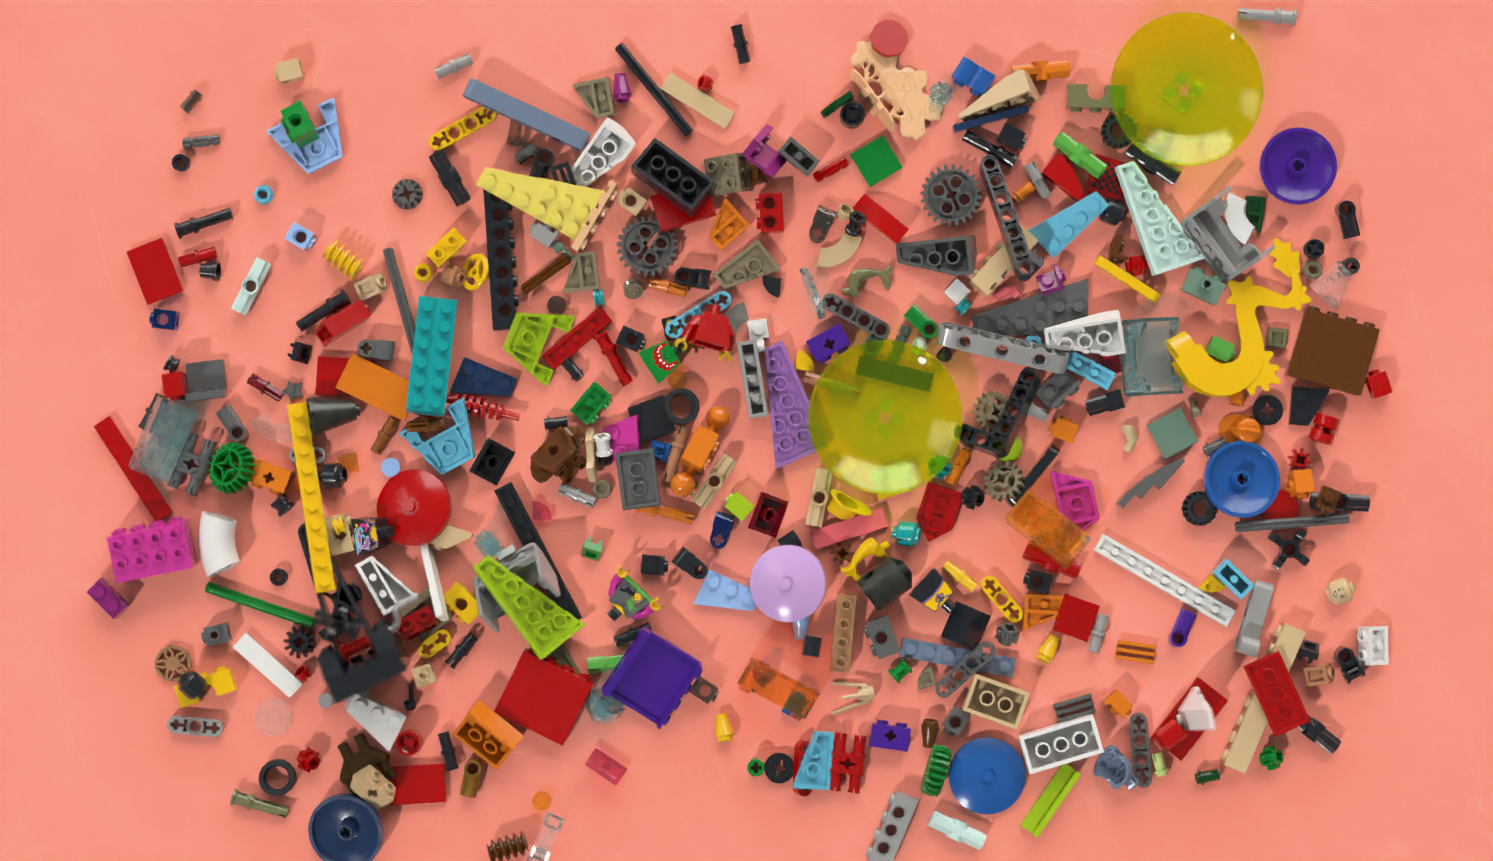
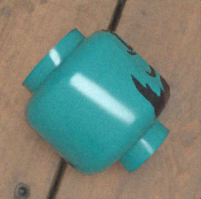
M900 521L897 527H893L892 538H895L896 544L899 546L914 547L916 543L920 542L921 528H918L917 523Z

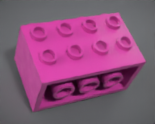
M182 516L171 518L167 523H164L163 520L154 521L147 527H145V524L133 526L130 530H126V527L115 529L106 538L116 583L190 569L198 563L188 518L183 519Z

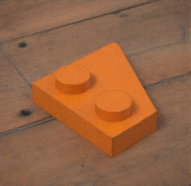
M726 198L722 202L709 234V238L721 251L750 227L748 222Z
M1025 593L1022 630H1028L1050 619H1055L1064 595Z

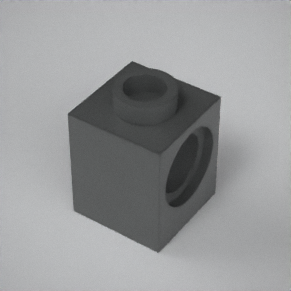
M953 705L942 722V725L945 727L943 730L951 736L954 733L959 736L971 716ZM952 717L960 718V724L957 727L950 725Z

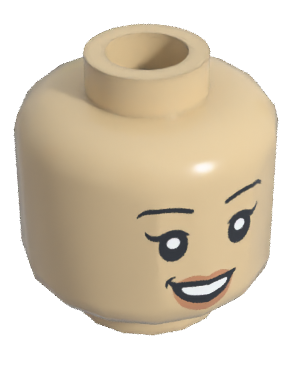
M1346 578L1331 581L1328 583V588H1326L1330 603L1334 602L1335 605L1352 601V593H1356L1353 582H1348Z

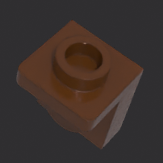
M1115 233L1107 256L1111 257V261L1122 264V261H1128L1129 257L1118 254L1119 251L1122 252L1125 241L1122 240L1124 235Z
M1322 485L1314 507L1318 508L1317 512L1327 516L1329 513L1334 514L1341 492Z

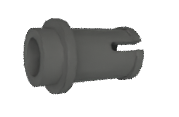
M533 142L531 144L527 143L528 146L514 154L515 159L520 165L533 155L536 156L539 151Z
M1222 436L1209 444L1205 443V446L1202 447L1206 457H1209L1218 448L1227 444Z

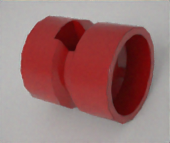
M1316 412L1313 421L1315 427L1311 428L1308 438L1332 446L1335 438L1333 431L1337 430L1340 420Z
M414 729L402 732L396 740L397 750L405 756L416 754L423 745L422 735Z

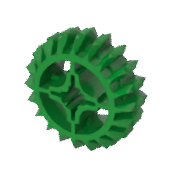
M227 443L226 445H221V449H216V455H211L213 460L209 462L211 468L207 471L211 473L208 478L212 480L211 484L215 486V489L225 494H237V492H243V488L248 487V482L253 481L251 476L256 474L253 471V468L256 467L253 463L255 458L252 456L253 452L247 446L240 443Z
M936 744L933 746L922 779V793L935 797L940 795L951 761L952 752L950 748Z

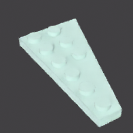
M1135 161L1115 167L1152 276L1205 259L1202 253H1199L1195 248L1194 242L1184 233L1183 227L1167 205L1162 203L1156 190L1151 188L1147 182L1148 179Z

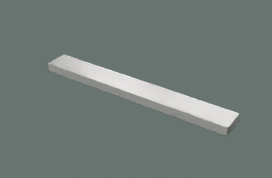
M1102 534L1093 549L1100 555L1225 627L1228 626L1236 612L1233 608L1105 534Z

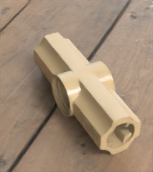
M723 453L692 498V501L706 509L737 464V461ZM711 476L719 477L720 484L713 487L709 484Z
M821 468L816 469L805 524L822 527L833 471ZM817 492H822L825 496L822 503L814 501V495Z

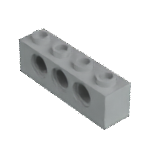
M756 339L737 342L749 419L768 416Z
M896 790L895 794L891 793L888 800L890 807L888 811L884 810L880 819L883 822L881 828H877L872 839L875 840L873 847L869 846L865 857H868L867 861L894 860L919 800L899 790ZM895 808H903L904 813L901 817L893 815ZM889 825L896 827V832L892 835L887 834L885 831ZM887 843L889 845L888 850L880 852L878 850L879 844Z

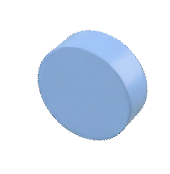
M387 458L382 462L381 470L384 475L393 477L400 472L401 465L397 459Z

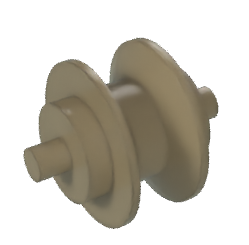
M632 278L624 283V294L627 298L638 299L642 296L643 288L640 280Z

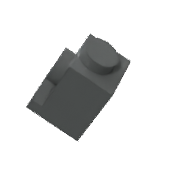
M228 622L203 628L204 632H201L202 641L204 644L207 643L208 647L232 641ZM214 631L218 633L216 639L212 637V632Z

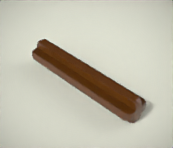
M564 254L523 283L521 288L524 293L528 294L570 264L571 260L568 255Z

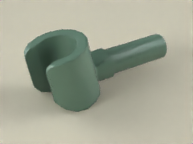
M560 241L555 242L551 246L556 254L563 251L571 260H574L575 256Z

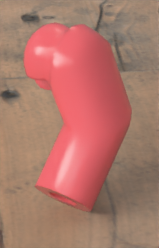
M1010 285L1000 288L992 296L998 302L1009 294L1015 299L1022 295V292L1019 290V286Z

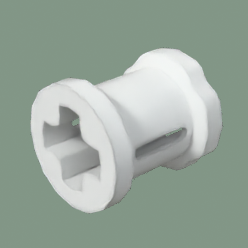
M599 433L594 435V441H596L597 446L596 456L608 457L612 455L613 451L610 448L609 442L611 439L610 434Z

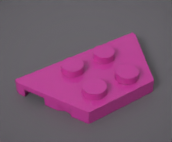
M1051 471L1050 476L1065 544H1069L1100 519L1094 489L1090 480Z

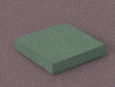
M1181 408L1146 426L1164 459L1198 442Z

